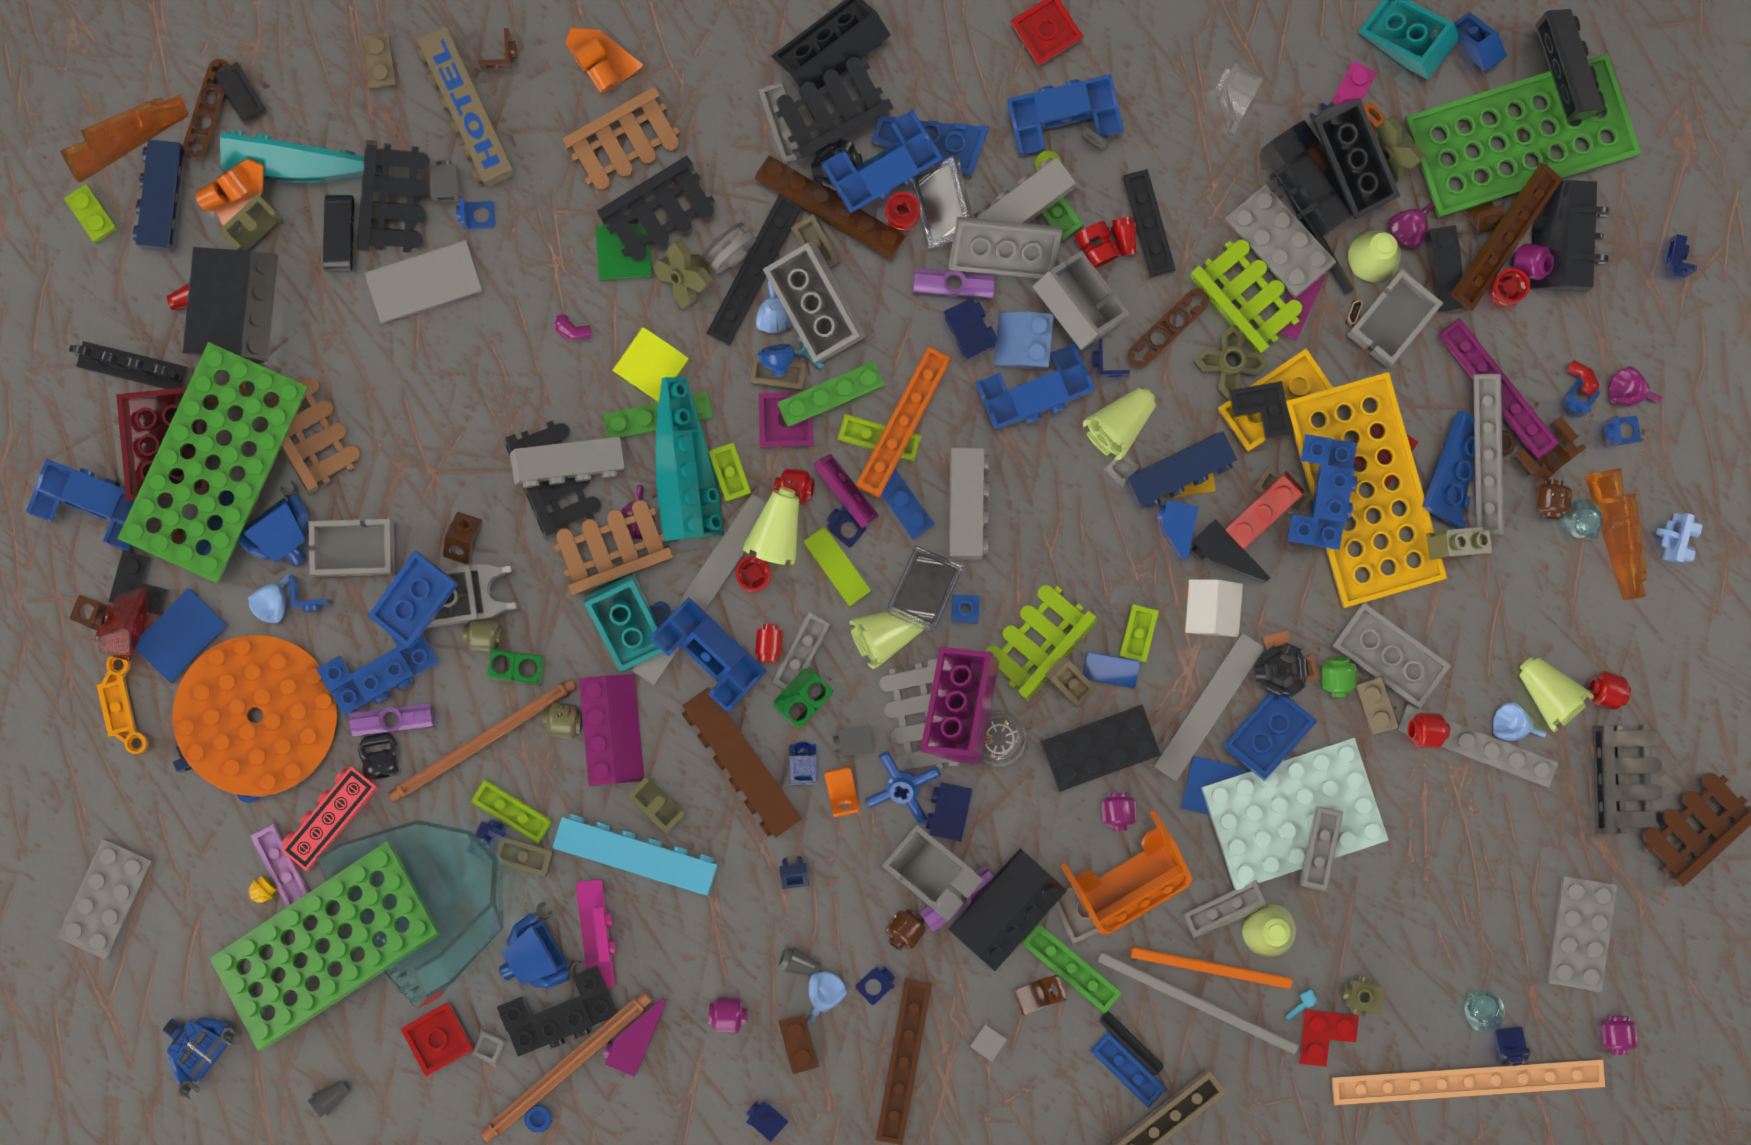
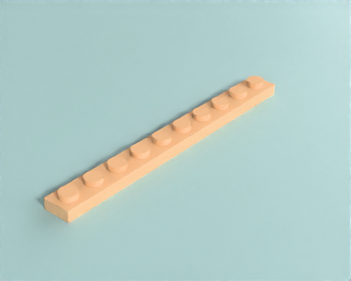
M1603 1059L1331 1077L1334 1105L1605 1087Z

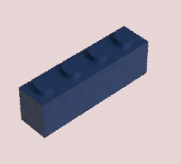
M148 139L147 147L143 148L142 161L145 163L144 173H141L139 177V188L142 189L141 199H138L136 203V214L139 215L138 225H135L133 228V241H136L135 245L141 249L173 252L185 155L183 145L179 142Z
M1221 431L1126 477L1125 480L1137 506L1142 507L1145 505L1146 509L1160 504L1159 498L1167 494L1172 498L1184 492L1183 486L1191 482L1196 486L1209 480L1207 475L1216 470L1218 474L1233 468L1231 463L1237 461V458L1224 431Z

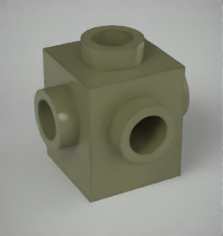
M1359 976L1358 981L1351 979L1349 984H1345L1342 999L1345 1000V1006L1351 1007L1350 1013L1366 1017L1367 1012L1379 1015L1386 989L1375 986V980ZM1364 992L1365 997L1363 1000H1360V994Z

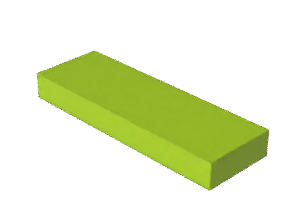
M844 414L837 440L874 450L886 425ZM913 433L901 456L902 459L915 461L922 435Z
M825 526L803 541L849 607L871 592Z
M486 779L483 780L470 801L537 844L541 843L554 822Z

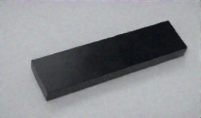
M1148 169L1123 175L1121 178L1133 221L1136 222V232L1149 279L1175 272V265Z

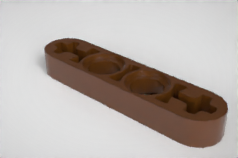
M223 59L213 60L207 68L184 139V152L194 160L204 159L208 155L227 98L219 86L210 84L211 81L217 82L214 77L216 74L214 72L215 69H220L221 66L225 69L230 66ZM211 90L218 91L220 95L219 100L214 104L207 103L205 99L206 94ZM203 115L210 116L212 120L211 125L206 129L199 128L197 124L198 119ZM194 131H197L202 135H207V137H200L199 144L203 148L202 150H197L194 154L190 145L197 143L198 136L194 134Z
M1192 289L1129 349L1127 353L1129 365L1136 369H1142L1155 359L1206 309L1209 303L1206 292L1202 289ZM1193 295L1195 298L1201 296L1202 300L1200 303L1202 307L1194 306L1190 310V313L1194 315L1190 317L1187 310L1180 307V305L1184 304L1185 308H1187L1192 302L1190 296ZM1181 313L1185 318L1184 324L1180 327L1173 326L1170 322L1171 314ZM1154 331L1163 332L1166 337L1165 343L1155 345L1151 341V334ZM1145 340L1147 345L1156 352L1152 354L1149 350L1143 357L1146 360L1145 362L1140 360L1135 362L1133 360L1135 356L1133 351L1141 352L1146 347V345L1142 344Z

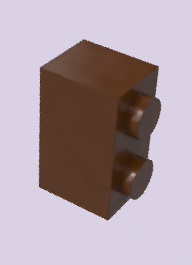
M801 1013L780 1019L778 1023L792 1073L797 1074L818 1068L820 1064L806 1014Z

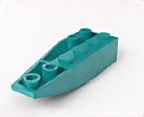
M229 130V133L221 132L220 135L221 170L223 172L249 158L264 164V180L310 183L337 181L363 176L364 156L355 155L356 153L352 151L340 150V152L319 146L310 147L297 143L272 140V136L257 133L256 137L245 136L246 133L239 130ZM376 165L375 173L382 172V166Z
M686 377L662 378L657 414L655 462L658 503L664 541L724 535L718 481Z

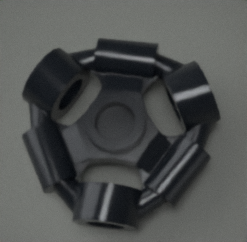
M838 139L837 142L822 147L815 153L816 158L813 163H810L813 180L821 183L823 188L836 193L838 192L831 184L829 178H823L820 162H824L834 156L836 149L840 152L844 150L846 154L851 155L849 159L854 167L863 163L862 155L856 151L855 144L844 139Z
M1287 642L1277 647L1273 645L1261 654L1262 658L1259 662L1254 664L1256 682L1262 684L1265 687V691L1279 697L1281 695H1289L1291 697L1296 695L1306 687V676H1309L1307 659L1303 658L1302 649ZM1280 653L1288 654L1297 658L1294 663L1285 662L1280 658ZM1266 663L1271 664L1273 668V678L1271 680L1266 679ZM1292 675L1299 677L1290 686L1284 687L1283 682Z

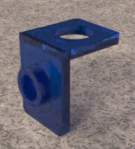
M1098 339L1097 351H1092V366L1097 367L1098 378L1129 377L1130 370L1103 371L1102 339Z
M845 506L841 510L836 508L826 519L829 522L826 526L827 530L848 548H851L866 531V527L861 528ZM851 522L856 526L857 532L853 537L846 538L842 535L841 527L844 523Z
M876 965L855 987L871 1005H875L889 990L896 987L892 982L895 976L885 966L880 969ZM871 979H876L881 983V991L876 995H870L865 989L866 983Z

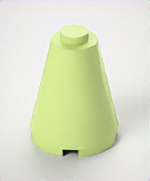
M1368 230L1359 234L1352 241L1348 252V264L1351 271L1358 278L1371 283H1380L1388 280L1396 273L1401 263V250L1397 241L1392 235L1381 230Z
M1136 388L1095 412L1083 421V427L1088 426L1090 430L1087 436L1102 453L1107 456L1112 453L1116 455L1115 460H1121L1155 409V396L1148 389Z
M780 487L779 490L772 492L744 543L743 550L749 554L751 549L757 552L756 558L782 565H785L786 560H789L791 565L795 563L799 497L795 495L794 490Z
M899 609L858 617L850 621V625L855 626V628L851 629L853 640L861 656L867 655L871 660L867 664L872 669L882 665L925 629V624L923 623H926L924 619L921 620L915 617V615L912 616L906 613V611L903 612Z
M1531 657L1520 666L1522 672L1519 676L1553 732L1558 731L1557 724L1561 723L1565 726L1586 707L1584 700L1587 697L1590 700L1594 698L1590 691L1540 657L1535 660Z
M1268 903V907L1246 916L1242 926V936L1247 947L1257 955L1277 957L1285 953L1292 946L1296 937V924L1292 915L1284 907Z

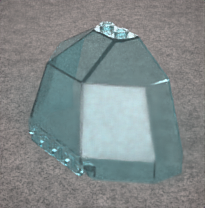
M416 820L340 843L316 857L326 882L386 841L392 844L441 933L384 971L386 976L403 993L412 1006L419 1009L441 997L504 928L502 871L500 868L503 866V862L497 852L492 853L483 838L478 839L472 831ZM382 872L374 876L373 882L376 887L381 886L384 882L385 877ZM360 887L354 888L351 893V898L355 902L362 896V889ZM395 895L389 896L386 900V907L391 910L397 904ZM370 909L364 914V922L366 924L372 923L375 914ZM407 918L401 919L398 924L401 933L406 932L409 928L410 923ZM384 932L380 933L376 938L377 946L383 947L387 942V936Z

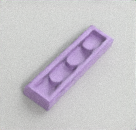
M276 823L250 835L286 907L310 892L297 864L281 851L284 847L281 844L284 839ZM315 916L308 919L307 928L318 923Z

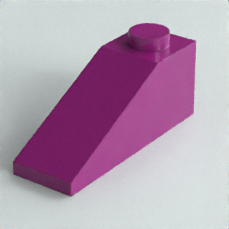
M661 998L614 1040V1043L608 1042L603 1053V1057L607 1058L605 1065L634 1077L637 1075L668 999Z

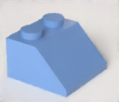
M1037 312L999 313L994 367L1048 371L1054 314Z

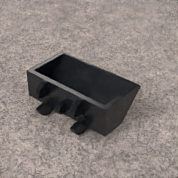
M1305 120L1294 125L1261 149V152L1275 170L1268 178L1272 181L1279 176L1288 189L1289 195L1293 196L1302 209L1296 215V218L1300 220L1306 216L1320 237L1352 216L1325 149Z
M1561 181L1534 220L1532 244L1546 246L1554 257V267L1551 273L1543 279H1530V289L1588 292L1594 287V266H1603L1605 262H1609L1608 255L1595 254V240H1604L1603 233H1596V219L1607 218V215L1611 213L1610 208L1597 206V181Z

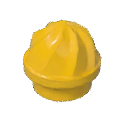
M261 875L258 879L254 878L248 890L251 900L257 903H264L274 898L273 894L277 891V888L268 878Z

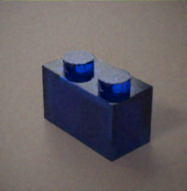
M970 298L943 311V317L966 363L995 349L996 345L994 342L998 339L992 326L987 327L983 320L986 314L980 302L975 304L973 298Z
M940 782L939 787L934 786L931 802L936 803L934 814L928 813L925 829H930L929 835L962 842L972 788Z

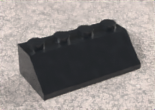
M844 0L771 55V57L798 92L800 86L805 82H811L819 89L824 86L822 75L825 71L833 69L840 76L846 70L845 62L848 58L858 57L861 60L867 53L879 47L891 35L878 13L864 0Z
M1571 9L1546 11L1535 25L1567 124L1598 116L1604 110L1605 100L1602 92L1597 90L1595 84L1597 75L1594 67L1589 65L1587 59L1589 55L1587 44L1585 41H1581L1578 32L1580 31L1578 17L1576 15L1573 16Z
M1360 98L1345 99L1324 110L1313 121L1354 219L1401 196Z
M1020 848L948 930L992 970L996 971L1067 890Z

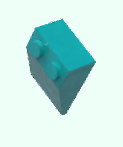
M1382 0L1359 30L1360 35L1406 69L1428 80L1459 41L1454 22L1410 0Z
M634 572L585 594L584 604L620 672L663 652L649 638L659 626Z

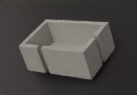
M1082 250L1049 270L1032 286L1080 350L1113 330L1130 314L1116 295L1109 299L1099 310L1097 309L1096 305L1112 290Z
M1401 269L1349 331L1347 336L1364 350L1370 347L1372 351L1369 354L1388 369L1432 318L1443 302Z
M365 519V522L361 520L309 521V546L319 548V552L309 551V572L311 576L395 575L394 521L391 519Z
M918 825L914 827L882 865L893 877L946 921H949L962 906L961 898L963 896L968 898L983 881L968 865Z

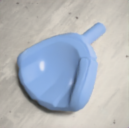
M768 281L770 297L766 298L758 308L756 327L758 330L768 333H782L792 327V322Z
M287 574L278 584H267L254 591L248 597L249 607L256 618L266 623H278L281 621L286 608V597L283 588L289 582L290 574Z
M1515 701L1502 705L1496 711V715L1493 718V734L1501 740L1517 741L1526 737L1530 732L1544 738L1546 731L1534 727V721L1529 713Z
M823 971L814 973L811 976L808 992L811 1003L815 1008L807 1020L813 1023L820 1011L826 1012L832 1009L847 995L845 983L836 974Z

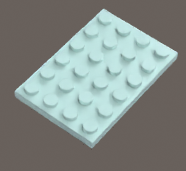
M1355 738L1284 760L1265 782L1250 771L1201 787L1234 890L1236 891L1243 889L1255 880L1261 883L1303 869L1315 806L1343 812L1334 858L1388 841Z

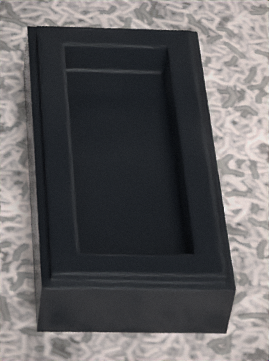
M238 62L214 75L241 122L265 109Z

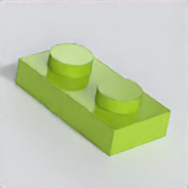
M84 184L64 198L95 244L117 230V227L87 184Z
M734 442L708 451L725 501L729 502L751 494Z
M1132 604L1119 657L1146 663L1159 613L1158 610Z

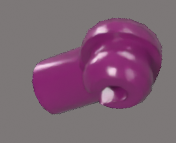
M564 314L556 316L554 328L566 340L575 341L592 338L590 325L575 327L568 320V316Z

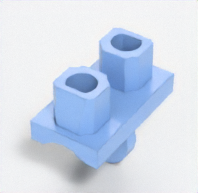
M1673 513L1672 521H1667L1665 529L1657 528L1656 535L1663 537L1661 544L1664 547L1662 560L1668 562L1694 560L1696 551L1695 548L1688 546L1689 537L1698 538L1703 526L1694 520L1695 515Z

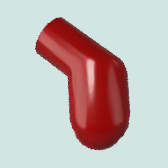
M1573 359L1567 371L1582 379L1584 384L1581 387V392L1583 394L1593 396L1595 390L1599 389V382L1593 369Z

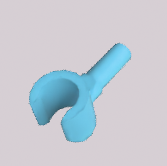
M797 338L803 344V348L799 351L794 349V355L805 357L820 370L824 364L814 363L801 338Z
M1308 989L1299 994L1302 1003L1298 1004L1285 1016L1288 1021L1305 1008L1315 1005L1317 997L1313 989Z

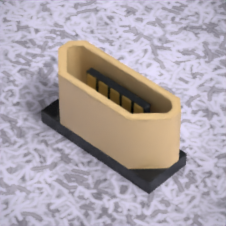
M1353 300L1345 324L1354 327L1363 305L1362 300Z

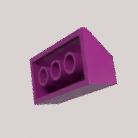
M947 647L939 648L921 744L922 752L953 762L981 764L999 661L992 652Z
M635 674L579 678L589 786L642 781L645 777Z

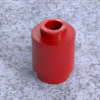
M762 624V629L756 630L755 655H758L757 662L779 663V656H782L783 630H778V625Z

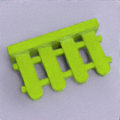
M1238 240L1234 244L1228 241L1224 245L1227 248L1224 253L1213 262L1208 258L1204 262L1206 268L1203 270L1199 265L1191 272L1189 277L1200 289L1206 292L1209 300L1227 321L1240 330L1245 336L1244 340L1253 351L1262 354L1269 347L1266 342L1271 340L1272 343H1275L1279 339L1276 334L1290 322L1296 325L1300 321L1297 316L1302 311V305L1297 300H1291L1287 304L1281 300L1279 296L1284 292L1285 286L1280 280H1273L1267 284L1262 278L1267 271V265L1263 260H1256L1252 264L1248 262L1244 257L1250 249L1247 241ZM1239 262L1245 270L1230 282L1224 273ZM1217 279L1224 286L1221 290L1214 283ZM1256 282L1262 290L1247 302L1241 294ZM1236 300L1241 308L1238 310L1232 301ZM1274 302L1280 310L1264 322L1258 314ZM1251 320L1259 326L1257 330L1249 323Z
M1048 585L1041 586L1038 590V597L1043 603L1036 610L1033 606H1024L1020 611V616L1025 621V624L1019 630L1012 625L1005 627L1003 637L1008 642L1001 650L997 646H989L985 651L993 653L999 661L998 669L1011 680L1008 685L1013 689L1019 686L1018 693L1027 702L1031 700L1049 679L1045 674L1063 655L1067 658L1098 623L1097 617L1089 610L1084 615L1081 613L1084 608L1079 603L1074 607L1060 595L1063 590L1059 586L1055 589ZM1048 608H1051L1064 619L1058 627L1043 616ZM1071 625L1073 627L1067 635L1063 633ZM1031 627L1046 639L1041 647L1037 646L1025 635ZM1053 645L1055 649L1048 655L1046 651ZM1013 648L1028 659V662L1023 667L1019 666L1008 656ZM1035 665L1038 669L1031 676L1028 672Z

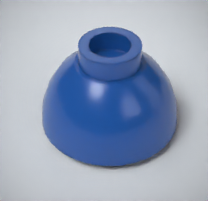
M778 344L761 349L757 355L761 364L766 369L772 371V376H781L788 373L787 368L791 365L795 352L794 346L790 344Z

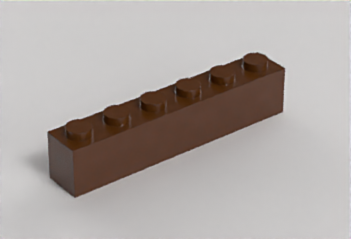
M707 687L682 705L685 711L681 714L690 727L695 724L701 733L697 737L704 747H712L716 753L712 758L721 770L726 768L732 777L728 780L736 792L742 790L748 798L743 802L752 814L757 812L763 821L759 824L769 837L773 834L777 838L801 821L802 818L729 714L708 695L711 689Z

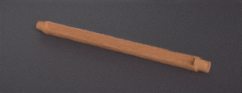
M571 678L564 683L560 682L555 688L426 767L421 772L401 784L398 783L396 788L388 792L389 797L394 803L401 798H407V795L539 714L553 703L558 702L564 697L567 698L569 693L577 689L575 683Z
M644 992L638 998L632 999L487 1124L488 1127L480 1133L482 1138L489 1142L495 1136L498 1137L645 1011V1007L652 1002L649 995Z

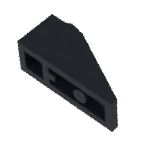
M1456 225L1429 229L1425 236L1434 292L1435 296L1443 302L1438 309V313L1464 309L1465 307L1450 295L1463 276L1461 250Z
M1216 519L1191 542L1193 546L1191 551L1200 561L1205 559L1208 563L1261 583H1265L1271 578L1225 531V528Z

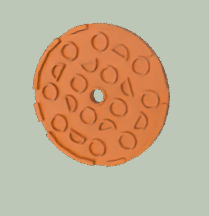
M266 635L235 637L207 650L185 673L179 684L173 705L175 737L181 753L188 764L199 776L214 787L231 794L259 797L273 795L286 791L304 781L326 757L331 748L337 724L336 700L332 693L328 691L316 670L320 665L312 656L297 645ZM252 708H258L263 712V718L258 723H252L248 720V713Z

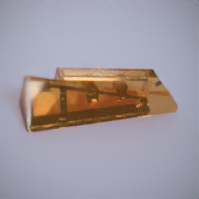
M180 95L166 101L162 98L153 99L80 130L85 141L60 150L75 180L80 183L144 144L148 139H152L186 118L188 112Z
M1621 468L1588 474L1585 476L1586 483L1622 598L1624 600L1644 598L1646 594L1643 581L1647 580V568L1636 493L1624 495Z

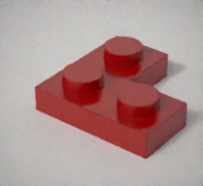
M1304 1009L1299 1064L1327 1067L1329 1040L1356 1043L1359 1015Z

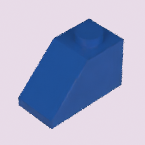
M1468 12L1454 22L1459 36L1458 43L1471 61L1483 70H1489L1507 57L1499 33L1471 12Z
M1167 500L1164 506L1159 505L1156 521L1161 522L1160 530L1179 559L1186 561L1189 557L1199 506Z

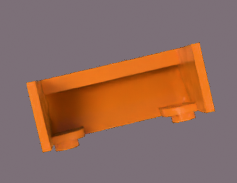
M1155 810L1151 811L1150 815L1157 828L1148 831L1141 841L1144 851L1098 878L1093 871H1082L1074 877L1066 863L1060 865L1075 894L1100 934L1107 935L1115 932L1182 892L1192 882V876L1174 838Z

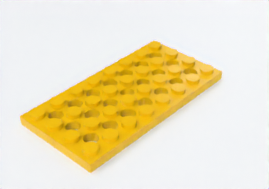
M1389 372L1286 401L1300 457L1302 455L1304 434L1344 441L1346 432L1354 431L1358 435L1355 457H1362L1366 463L1363 471L1356 472L1354 470L1353 475L1357 476V485L1355 492L1350 494L1349 502L1353 503L1351 517L1354 519V527L1350 531H1342L1340 550L1326 548L1342 607H1350L1447 579L1442 558L1429 560L1426 534L1434 533L1429 512L1422 508L1425 498ZM1368 397L1373 398L1377 404L1376 410L1372 413H1367L1363 409V401ZM1341 405H1346L1351 410V416L1347 420H1341L1337 416V409ZM1316 412L1322 413L1325 417V424L1321 428H1317L1311 423V417ZM1375 423L1382 425L1384 429V434L1379 439L1373 438L1370 434V428ZM1382 449L1388 450L1391 454V460L1386 465L1381 464L1377 459V454ZM1301 461L1313 500L1317 470L1320 464ZM1389 475L1396 476L1399 482L1398 487L1392 491L1388 490L1384 484L1386 477ZM1364 482H1368L1373 488L1372 495L1368 498L1362 497L1359 493V486ZM1398 500L1402 501L1406 506V511L1402 516H1396L1392 512V505ZM1371 508L1377 509L1380 513L1379 521L1374 524L1366 519V513ZM1405 526L1413 531V537L1408 542L1402 541L1399 537L1401 528ZM1378 534H1383L1387 538V545L1381 550L1377 549L1373 543L1374 537ZM1353 541L1359 542L1362 547L1360 555L1356 557L1348 553V545ZM1412 552L1420 556V564L1415 568H1411L1406 562L1407 556ZM1387 559L1391 560L1395 565L1394 572L1390 575H1385L1381 571V564ZM1360 567H1365L1369 572V578L1363 583L1355 578V572Z

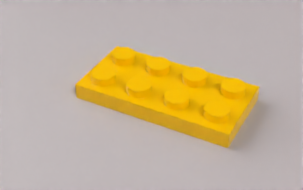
M1304 349L1251 385L1257 386L1282 381L1286 401L1333 388L1307 349ZM1230 400L1217 408L1247 453L1267 440L1264 439L1260 413L1233 418Z

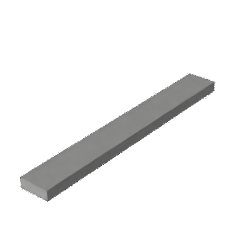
M752 493L669 617L688 597L704 612L707 610L745 554L743 550L744 543L764 509L765 501ZM679 646L670 656L662 652L635 665L632 671L655 686L681 647Z
M1102 951L1099 952L1096 959L1097 962L1294 1055L1296 1054L1299 1047L1297 1043Z

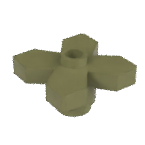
M1391 116L1377 128L1379 137L1376 138L1393 179L1397 183L1404 177L1403 167L1412 169L1425 158V154L1414 144L1412 137L1408 133L1402 132L1403 127Z
M679 239L667 249L668 257L664 256L652 266V270L660 281L673 284V298L682 309H685L697 299L696 291L701 292L706 289L713 280L707 273L708 265L704 257L699 254H691V250L685 242Z
M1235 325L1231 326L1221 335L1222 351L1205 349L1194 359V362L1203 372H1220L1218 389L1227 399H1230L1229 390L1241 388V373L1257 376L1268 366V362L1259 352L1245 353L1242 350L1245 336ZM1229 358L1233 359L1235 366H1230L1226 360Z

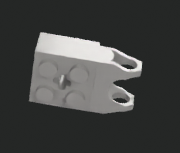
M479 564L443 569V572L459 584L452 592L454 599L451 600L450 604L448 602L444 603L427 629L469 623L473 620L496 618L506 611L518 609L516 602L505 603L495 601L490 593L492 583L497 578L512 573V567H495Z

